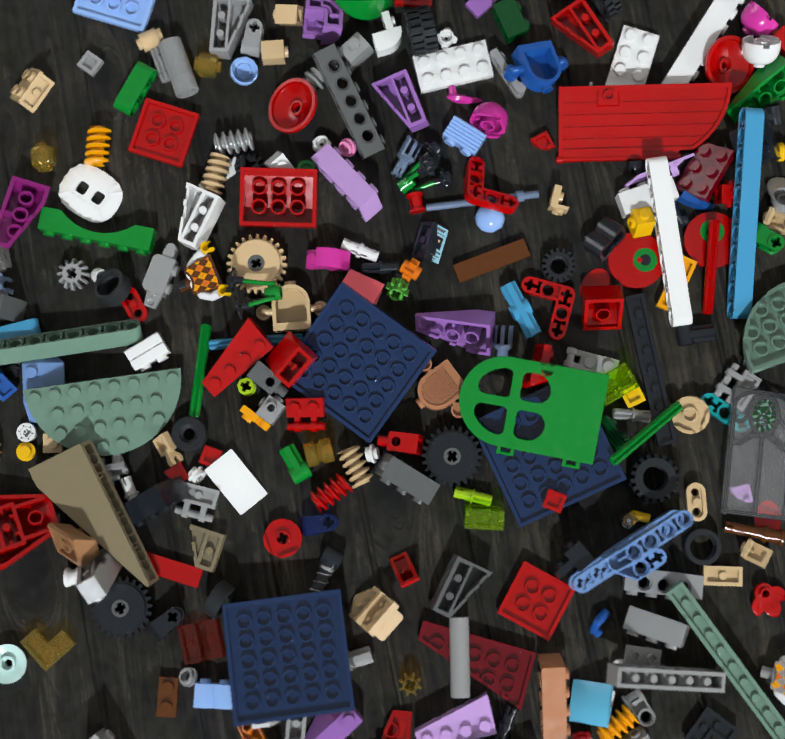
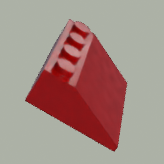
M240 167V226L317 229V169Z

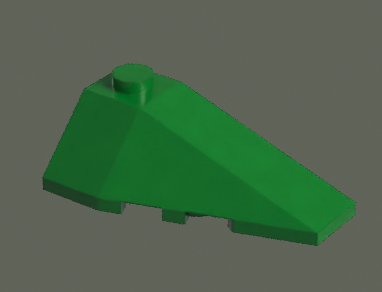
M779 54L773 62L766 64L763 68H758L729 104L726 112L734 123L738 122L739 112L743 107L763 108L765 105L778 100H785V58Z

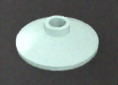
M3 644L0 645V683H14L24 675L27 668V658L23 650L18 646ZM8 659L12 661V666L7 665Z

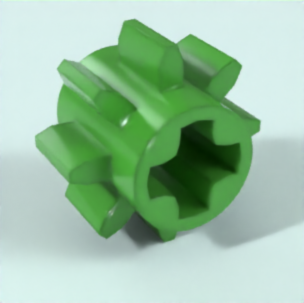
M393 277L391 282H387L386 295L393 301H403L404 296L408 297L410 291L408 289L409 283H406L403 278Z

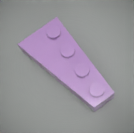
M327 143L311 157L314 165L331 184L335 183L333 185L342 196L347 195L346 199L354 210L359 209L362 219L367 222L383 208L377 195L379 191L372 183L369 185L365 181L366 178L360 171L356 172L353 169L354 165L349 159L344 160L341 157L342 153L336 146L332 148Z
M486 691L414 728L416 739H477L497 734Z

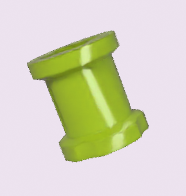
M250 378L240 379L237 384L238 391L244 396H251L256 392V384ZM248 383H249V386H251V389H250V390L247 389V390L244 392L245 389L243 388V384H248Z

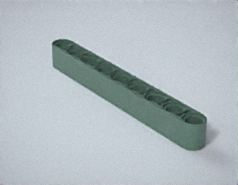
M129 319L0 339V365L135 345L142 341L144 337L139 320Z

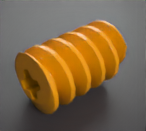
M91 125L89 126L90 129L87 130L89 136L86 138L88 144H86L85 148L88 151L85 152L87 158L84 160V163L94 167H104L103 163L109 162V159L104 158V155H109L110 153L104 150V148L110 147V144L105 143V141L111 140V137L107 136L106 133H111L112 130L103 126Z
M622 704V712L616 709V717L610 716L609 727L596 726V732L601 739H615V735L621 739V730L627 734V726L634 729L633 722L635 721L638 724L639 722L632 712Z

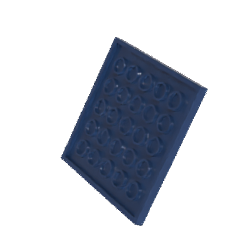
M342 282L301 340L319 357L292 387L306 397H324L325 411L370 444L437 350L353 288Z
M548 385L522 399L537 403L544 402L550 397L551 387ZM502 407L478 418V420L489 431L500 434L504 431L507 410L505 407ZM518 411L514 427L515 436L527 440L537 438L545 428L542 416L534 412ZM601 425L593 465L580 463L579 469L561 466L563 459L519 450L514 451V456L497 454V446L488 444L478 438L520 528L555 512L542 507L549 488L567 495L564 508L627 479L620 464L614 466L609 461V457L614 451ZM501 447L502 451L510 452L511 450L509 448ZM566 460V463L576 465L575 461Z
M340 589L222 604L234 727L355 711Z

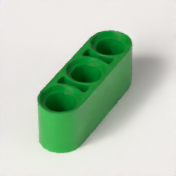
M138 61L115 99L114 108L132 117L155 80L157 70Z

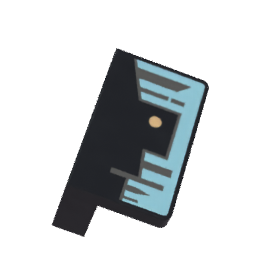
M421 221L410 257L439 265L449 229L436 222Z

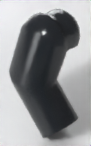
M674 200L678 226L688 225V216L681 215L677 201Z

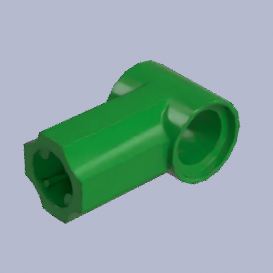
M294 443L279 451L296 485L313 476L305 460L303 461Z

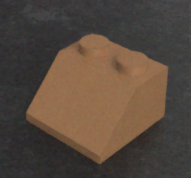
M49 523L47 525L57 552L82 569L100 555L99 544L96 539L86 535L82 529H77L71 524Z

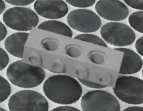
M635 567L637 573L642 572L644 569ZM654 570L645 576L647 584L644 587H640L638 581L622 576L621 589L626 590V594L637 595L638 592H643L646 597L657 598V594L665 595L664 599L670 600L665 591L681 580L685 583V586L695 600H702L704 576ZM661 579H664L666 581V587L660 590L658 588V582Z

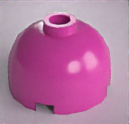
M752 0L745 6L740 16L741 23L744 26L742 31L747 36L754 35L760 38L761 35H770L779 26L773 18L770 20L768 13Z
M483 102L474 109L469 119V124L487 135L486 138H499L501 134L504 135L507 129L508 115L506 110L498 103Z

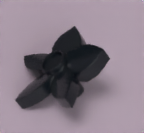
M22 362L13 363L5 368L8 371H13L14 379L19 376V373L22 374Z

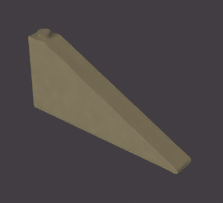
M91 439L28 469L37 488L91 537L95 538L105 550L146 587L159 580L154 566Z

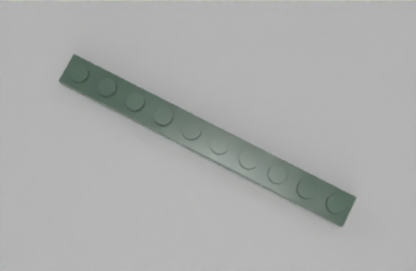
M680 580L665 591L667 596L723 672L726 673V676L773 739H785L784 719L684 583Z

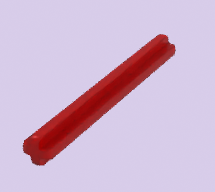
M715 219L709 220L702 304L703 314H713L720 231V220Z

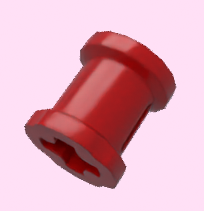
M422 191L406 194V198L409 199L410 214L426 211L422 202Z

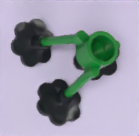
M232 267L228 284L231 292L234 291L236 284L249 283L268 286V288L264 289L265 298L255 299L253 295L246 292L242 299L243 303H240L236 296H233L240 320H243V310L254 316L257 306L261 305V303L283 299V291L280 284L275 285V281L244 279V277L237 276L236 267Z

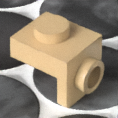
M770 206L769 210L765 211L762 217L763 224L772 231L785 235V214L778 213L774 207Z
M748 539L747 542L744 541L740 548V556L743 559L764 569L773 553L771 549L754 542L752 539Z

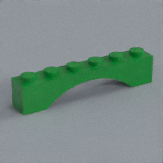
M49 207L42 208L37 227L43 232V235L48 237L59 235L64 240L72 241L73 238L79 239L80 243L88 245L94 242L103 248L114 246L117 247V250L128 252V249L134 250L136 254L146 256L147 253L153 254L157 231L154 228L139 225L113 233L89 231L73 223L62 210Z

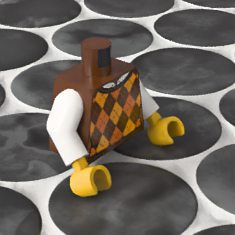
M204 241L201 243L200 249L188 261L184 269L187 278L177 282L178 288L181 293L191 289L196 297L198 296L200 299L215 301L223 296H231V292H226L228 285L223 284L212 255L208 254L213 252L215 248H208V244L211 241Z

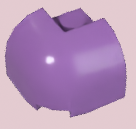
M306 0L302 38L321 40L320 45H329L338 41L342 33L343 10L333 0Z

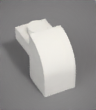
M388 10L381 12L384 31L372 34V41L378 58L395 52L400 46L402 39L401 26L396 27L394 16L390 17Z

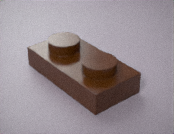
M159 676L156 717H177L179 677Z

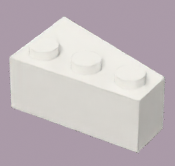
M186 182L187 191L183 201L184 210L180 221L178 241L184 246L198 251L201 243L208 240L226 202L220 196Z

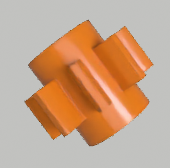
M412 258L411 261L406 259L399 272L403 273L401 278L407 282H410L411 279L416 281L422 271V268L419 267L420 261Z

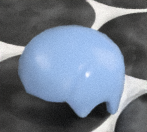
M238 57L230 66V76L239 85H250L258 76V67L254 60L248 57Z
M480 207L475 216L476 225L484 232H495L503 227L505 215L498 211Z

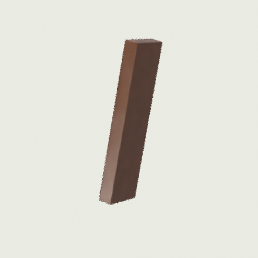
M524 238L454 264L453 268L459 283H463L528 258L531 255Z

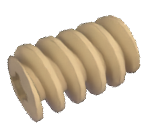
M211 152L210 157L212 159L208 160L210 166L205 168L207 172L203 174L205 180L201 181L200 184L204 187L202 189L216 195H222L223 193L218 188H225L220 182L227 181L223 174L230 173L225 168L232 167V164L228 162L230 160L229 157Z
M360 445L352 446L337 453L343 454L339 458L340 461H346L342 467L349 468L345 474L352 475L349 482H356L352 489L370 482L369 479L373 476V474H366L370 467H363L367 460H360L363 452H356Z

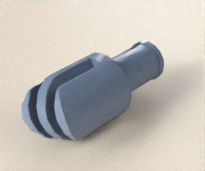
M408 135L397 153L398 161L391 174H395V177L401 179L407 166L413 164L423 144H418L417 140H412V137Z
M495 324L493 347L497 350L496 357L508 356V350L512 349L514 326H509L508 344H506L507 326L502 325L500 344H498L499 325Z

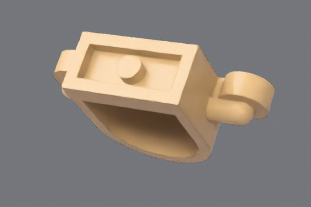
M286 281L284 286H282V300L272 301V308H269L267 305H261L256 309V316L261 321H267L272 316L274 333L308 331L312 326V313L319 316L326 303L324 301H317L314 305H311L307 292L302 287L296 285V281Z

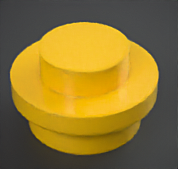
M29 442L21 443L16 449L17 457L22 461L32 460L36 455L35 446Z

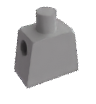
M358 32L340 47L343 54L341 59L344 65L347 64L351 73L374 53L371 45Z

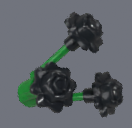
M435 141L425 142L426 152L423 154V157L420 156L419 161L397 181V185L403 194L416 192L434 185H441L449 191V186L453 184V177L450 171L444 172L443 168L440 169L439 178L414 187L416 185L414 178L424 173L429 176L435 175L436 163L431 157L440 159V153L442 152V149H440V146Z

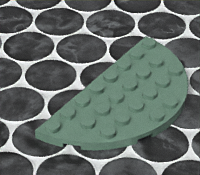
M785 282L769 290L755 304L746 321L743 332V353L750 374L785 362Z
M181 368L30 388L23 391L33 418L40 428L54 441L70 449L91 439L99 456L117 455L144 445L167 424L179 399Z

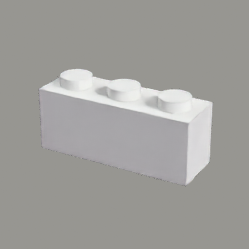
M671 175L673 196L676 201L679 198V194ZM647 181L637 184V187L633 189L626 187L619 190L615 200L622 219L629 217L632 209L648 206L652 209Z

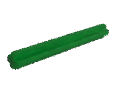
M201 324L189 409V416L195 418L200 417L204 388L202 381L205 379L212 328L209 324Z
M676 401L614 452L609 457L611 464L614 466L618 465L682 411L683 406L680 402Z

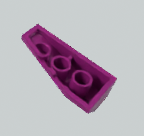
M12 176L0 210V247L9 249L44 207L51 187Z

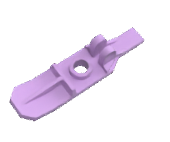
M692 153L669 162L670 176H677L679 174L677 166L683 160L693 157L695 154ZM646 172L633 177L624 187L626 188L632 184L647 180Z

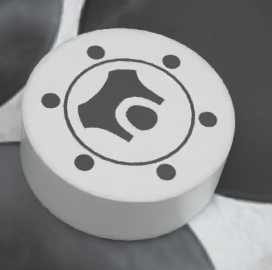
M30 423L21 424L16 431L18 439L23 442L33 441L37 437V428Z

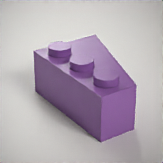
M406 69L371 84L412 133L430 126Z

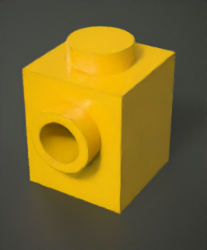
M650 206L632 209L627 219V225L633 238L651 235L656 223Z

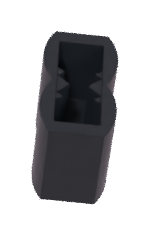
M606 216L597 222L594 231L584 237L582 245L586 252L600 261H604L611 254L614 247L621 243L627 233L624 226Z

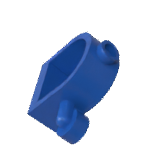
M551 40L518 45L511 55L515 65H508L503 71V76L509 82H514L519 76L522 83L528 89L546 94L554 89L553 84L560 77L561 73L566 70L569 63L565 57L557 56Z

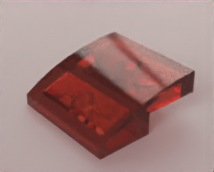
M219 618L177 626L184 665L226 656Z

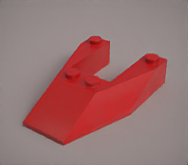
M45 494L0 495V571L51 537L47 525L59 522L52 501Z

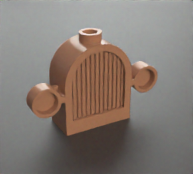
M448 359L434 369L431 368L432 361L430 360L422 371L426 375L421 378L418 384L416 403L421 409L426 407L434 411L443 410L451 406V414L455 418H462L459 402L456 400L459 399L463 379Z

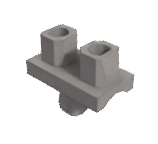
M121 454L111 456L112 464L106 465V460L101 458L113 485H115V481L121 480L120 475L129 474V468Z

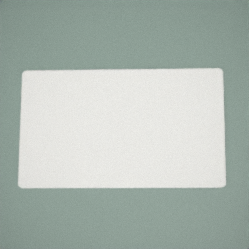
M232 449L205 469L206 474L240 515L267 495L264 488Z

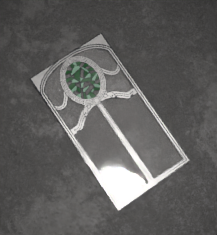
M733 386L721 513L785 521V393Z

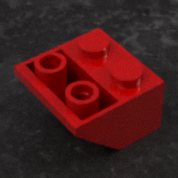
M289 331L265 361L273 374L290 388L297 383L319 356Z

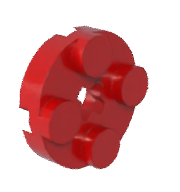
M278 519L271 522L263 536L264 546L267 551L280 558L290 557L295 554L301 547L303 539L299 526L288 519ZM282 532L284 535H288L285 544L282 541H278Z

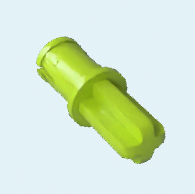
M457 485L453 496L454 498L470 501L471 504L475 502L490 506L493 499L492 495L477 492L475 489L458 487Z

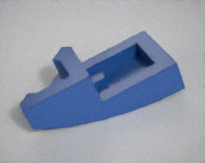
M685 190L677 199L679 203L698 210L712 211L714 208V204L702 201Z

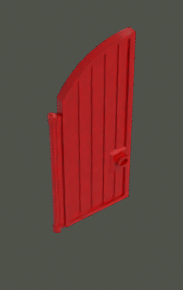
M732 82L558 87V156H556V164L563 162L640 161L659 156H666L668 160H677L681 158L679 150L695 149L709 138L720 124L730 101Z

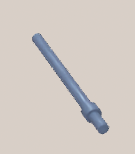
M521 190L509 195L517 198L519 202H524L526 199L539 198V191L523 192ZM487 197L490 202H496L492 197ZM465 199L429 203L426 204V211L476 205H472Z

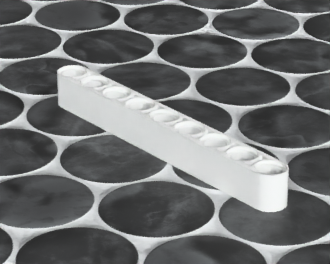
M666 156L646 158L645 169L652 213L656 220L655 233L669 322L671 327L692 324V311L668 159Z

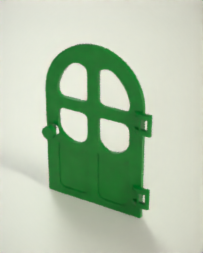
M511 356L493 357L479 363L466 376L459 395L460 412L466 426L476 437L488 444L497 446V454L514 456V451L519 450L563 459L561 466L579 469L580 463L593 465L610 375ZM500 368H508L513 371L509 396L484 393L480 390L479 381L485 374ZM526 373L540 374L548 380L551 394L546 401L537 403L523 400L520 397L523 376ZM487 403L506 408L507 414L502 433H493L479 422L474 411L476 404ZM518 411L534 412L542 416L545 428L537 438L527 440L515 436L514 427ZM501 447L509 448L511 450L510 452L502 451ZM566 460L575 461L576 465L568 464Z

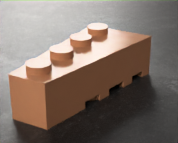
M560 653L537 654V661L541 671H538L539 686L542 688L539 691V701L542 707L540 709L542 739H567V736H570L571 733L570 724L567 723V717H570V707L566 705V698L570 697L569 686H566V679H569V668L565 667Z

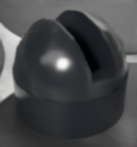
M643 161L627 162V168L631 174H638L642 171Z

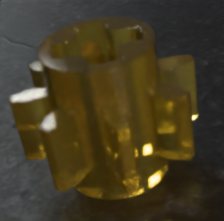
M414 671L411 675H407L404 672L405 678L398 680V682L403 684L399 691L405 690L406 696L409 693H413L416 696V689H422V686L417 683L421 681V677L415 678ZM410 679L411 682L415 681L413 683V688H410V686L406 687L407 680Z

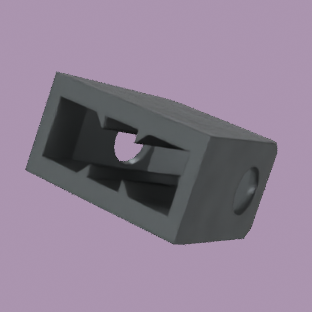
M259 360L246 374V376L270 395L274 392L282 399L289 391L281 384V381ZM269 377L274 381L271 386L265 383Z

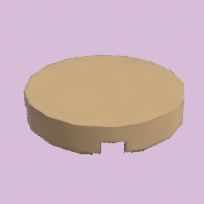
M685 396L677 400L683 406V410L672 418L676 429L687 434L702 431L710 419V411L707 404L695 396Z

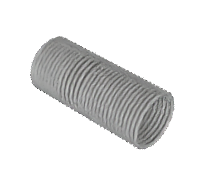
M173 36L162 40L158 47L176 97L187 98L196 94L199 88L181 38Z

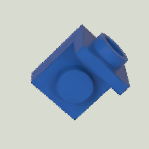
M0 369V399L4 402L18 390V387Z

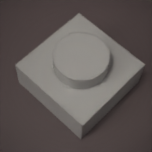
M87 50L77 63V66L94 77L104 64V61Z

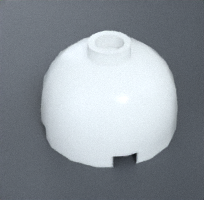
M749 35L742 38V55L747 62L753 64V67L763 68L766 64L773 62L779 55L781 40L779 41L778 37L761 35L760 38H754V35Z

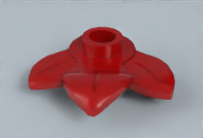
M768 583L757 584L753 590L755 598L751 603L753 613L759 616L765 612L771 617H778L781 612L780 602L785 600V590L780 586H771Z

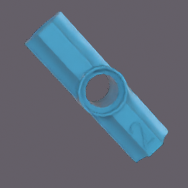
M512 281L501 287L500 290L509 305V312L514 321H517L525 338L528 339L541 332L532 314L533 310L528 300L523 297L516 282Z

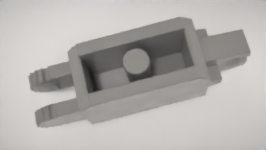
M173 243L166 244L167 246H165L166 248H164L162 255L156 254L152 257L142 283L143 288L147 291L144 305L155 310L161 299L166 298L167 294L170 295L173 288L172 280L174 277H177L180 270L179 263L176 261L179 250Z

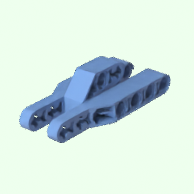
M687 510L665 511L611 546L581 572L577 570L572 573L567 580L568 586L579 593H585L614 574L639 581L666 562L667 555L665 551L658 547L689 528L694 521L693 515ZM683 514L686 516V522H685L684 524H683V522H684V516H683ZM653 553L659 554V556L657 557L658 561L651 560L652 558H654ZM638 562H641L644 566L643 571L637 573L635 570ZM595 568L598 569V570L596 571V574H597L596 576L593 575V574H595V570H594Z

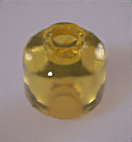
M201 52L199 56H195L194 71H196L198 76L215 78L217 73H221L222 62L219 61L216 54Z
M42 142L35 144V147L30 150L32 167L38 169L39 172L53 170L57 160L52 146Z

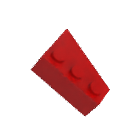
M585 0L574 1L550 18L551 25L597 59L614 46L613 40Z

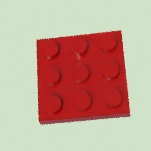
M145 98L128 151L183 169L200 114Z
M523 560L497 613L549 641L575 590L571 589L563 581Z

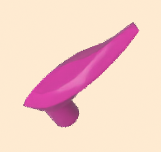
M454 85L448 87L449 95H447V98L452 102L460 104L482 102V99L457 94L456 86Z

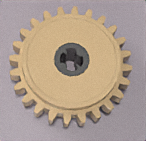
M256 234V239L249 235V240L246 241L242 238L243 243L236 242L237 248H231L233 255L227 256L231 261L226 262L227 266L231 267L227 270L229 274L232 267H236L237 276L244 277V279L275 281V285H277L278 280L283 282L281 274L286 275V271L283 268L288 267L287 263H283V261L287 260V257L281 256L284 250H278L280 247L279 243L273 245V238L267 241L266 235L262 239H260L259 234ZM260 261L261 266H257L255 268L253 263H258ZM236 284V287L241 285V291L247 288V293H251L253 290L255 295H258L259 291H262L264 295V289L268 288L265 285Z

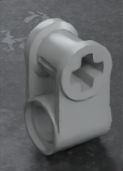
M256 18L250 19L246 24L241 43V54L260 58L264 29L262 22Z
M634 688L635 690L628 695L621 696L626 707L641 725L651 726L655 722V714L640 689ZM648 711L650 714L649 719L641 721V713Z

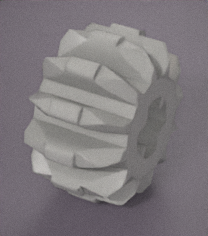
M72 258L71 263L65 260L66 266L59 265L62 272H57V275L61 277L58 280L59 283H64L63 287L65 289L70 287L72 291H75L76 287L83 289L82 283H89L85 278L91 277V274L87 273L89 267L87 265L84 266L82 260L77 262V259ZM72 272L77 274L75 278L71 276Z

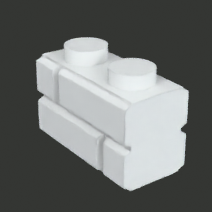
M155 332L125 350L124 353L134 370L144 373L152 368L151 365L157 361L161 363L169 358L168 354L171 351L160 333Z

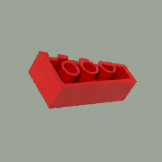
M251 317L246 320L202 381V384L214 397L275 346Z

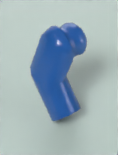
M603 608L589 628L590 634H593L595 638L602 635L603 630L600 626L611 615L607 609Z

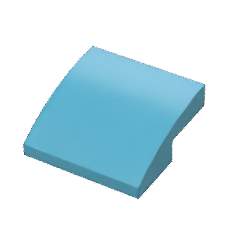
M573 679L569 721L608 728L612 710L610 704L613 686L605 683Z

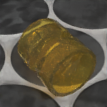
M329 437L319 439L318 443L312 441L303 444L309 468L320 465L321 461L325 464L335 461Z

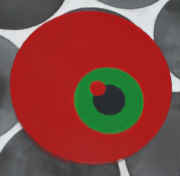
M702 213L692 219L684 230L683 247L685 253L690 259L697 261L700 267L705 268L708 226L709 220L712 219L720 220L717 268L723 267L730 262L732 219L722 213Z
M631 232L627 233L621 243L614 247L611 254L607 257L610 274L622 286L631 289H641L653 284L662 274L657 240L650 235L633 238Z

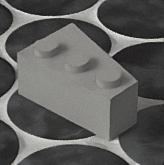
M631 605L623 628L627 629V634L636 637L639 634L644 635L647 641L656 644L658 641L664 642L665 647L676 650L677 647L684 648L690 630L688 624Z

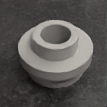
M187 667L181 670L179 681L183 686L191 687L196 683L198 678L196 669Z

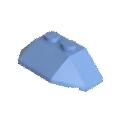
M59 357L22 362L23 390L65 384L64 362ZM23 391V403L29 422L37 423L28 408Z

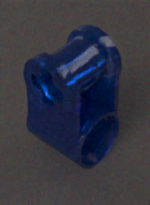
M334 514L300 517L303 537L333 531L339 525V520ZM328 517H330V520H334V524L331 525V528H329L328 525H325V521L328 520Z

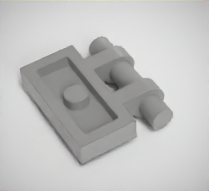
M733 363L730 368L726 369L724 378L721 382L717 383L716 390L713 393L719 398L723 393L728 395L724 402L732 407L735 386L757 389L762 379L754 374H750L746 369L741 375L737 373L740 366L736 363ZM731 379H734L737 382L735 383L734 387L730 389L727 386L730 383ZM752 395L741 398L737 402L736 410L742 412Z
M184 482L191 497L183 500V507L176 506L174 513L180 514L184 518L198 519L199 522L204 523L207 521L212 523L214 515L207 514L208 508L216 510L220 491ZM191 504L201 506L200 512L190 509Z

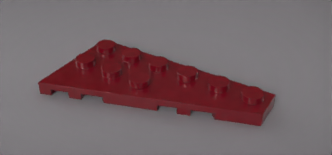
M423 620L418 640L450 661L449 627ZM469 633L470 676L522 710L536 652Z

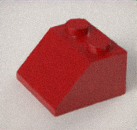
M621 285L582 286L581 311L583 331L621 329L624 305Z

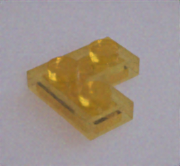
M37 628L20 642L45 672L77 644L64 629L48 642Z

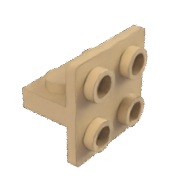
M30 68L22 74V81L19 85L16 84L12 88L10 98L31 113H34L55 83L46 77L41 70Z

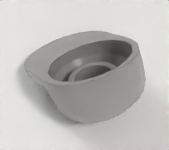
M775 177L767 183V190L771 197V206L778 213L785 214V178Z

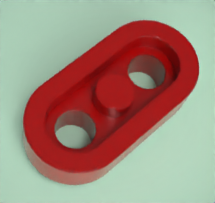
M131 287L129 294H133V298L131 300L126 298L122 305L130 319H137L141 323L147 319L148 310L139 292ZM141 310V316L137 317L136 312Z

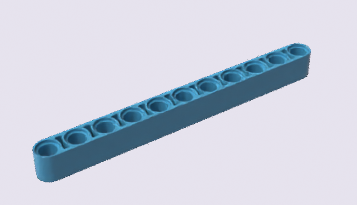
M743 107L739 112L727 294V317L729 319H748L752 310L764 132V110L762 108Z

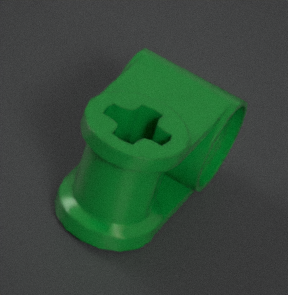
M758 222L756 247L769 255L778 253L785 245L784 238L766 225Z

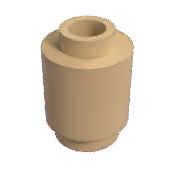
M152 28L138 34L136 43L140 50L144 49L145 52H148L152 48L158 47V44L164 40V37L159 28Z

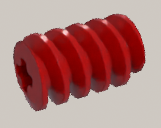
M335 474L336 481L329 478L330 485L324 482L323 490L317 487V494L312 491L310 492L312 501L321 513V507L325 510L329 509L327 503L335 505L334 498L340 501V494L345 497L348 496L347 489L353 492L344 476Z

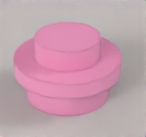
M345 138L339 143L338 149L343 156L351 157L356 153V144L352 139Z

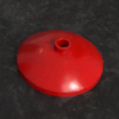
M728 35L718 38L709 47L705 57V72L710 83L732 82L731 93L739 92L753 75L754 67L742 55V38Z
M291 78L283 82L275 90L269 102L268 115L271 124L283 133H295L303 129L311 121L317 108L315 88L310 82L302 78Z

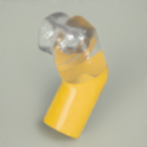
M633 510L624 516L622 525L626 529H631L638 521L649 523L651 515Z

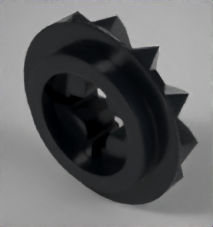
M251 151L242 153L237 157L234 165L235 172L239 178L240 167L247 166L246 160L250 164H255L252 167L265 168L264 161L259 154Z

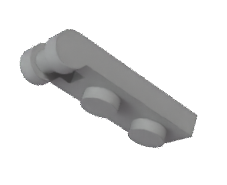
M497 48L493 49L489 54L491 62L516 98H522L526 86L519 82L518 79L514 82H509L504 78L503 71L508 66L506 56L503 52H499Z
M567 347L566 353L568 355L567 359L564 360L563 366L609 374L610 379H615L620 360ZM575 356L580 357L579 363L574 362Z

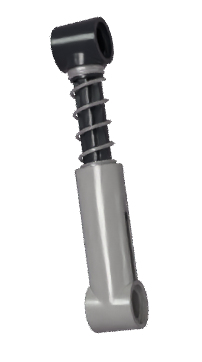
M327 545L320 559L321 569L317 572L318 575L313 580L314 583L312 588H309V593L325 591V585L329 583L328 579L332 576V573L338 570L345 555L344 552Z

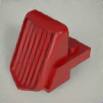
M535 344L533 361L544 363L552 361V345ZM526 373L523 376L521 390L548 382V380L540 374Z

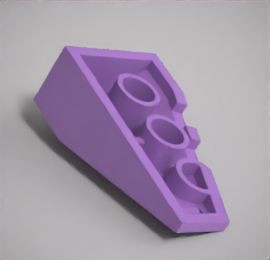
M476 309L415 314L416 331L435 339H444L450 342L449 345L454 347L458 345L466 348V351L472 354L491 355L495 312Z
M356 708L355 711L315 716L305 735V739H345L363 722L364 717Z

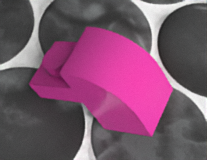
M316 247V249L307 250L306 269H326L334 272L349 271L351 252L328 247Z

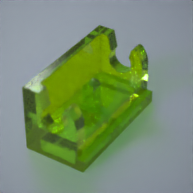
M625 362L606 373L610 377L605 406L639 387L634 375L628 369Z
M465 505V529L504 530L505 511L503 507Z

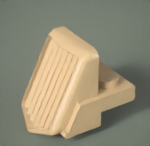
M375 586L354 596L351 613L348 615L371 636L375 635L381 641H384L403 619V615L397 610L399 606Z

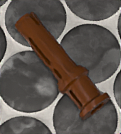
M728 520L724 521L723 526L725 528H723V532L757 538L762 543L767 541L776 543L778 546H782L784 543V529L775 530L768 528V526L760 528Z

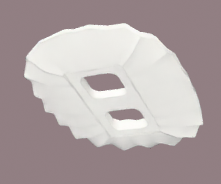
M78 164L76 167L70 168L69 172L64 176L63 181L59 184L58 195L61 202L76 215L90 222L101 223L110 219L118 210L122 202L123 192L119 183L105 171L92 165ZM82 181L89 185L84 195L76 191L77 186ZM97 191L105 195L100 205L95 204L91 200Z

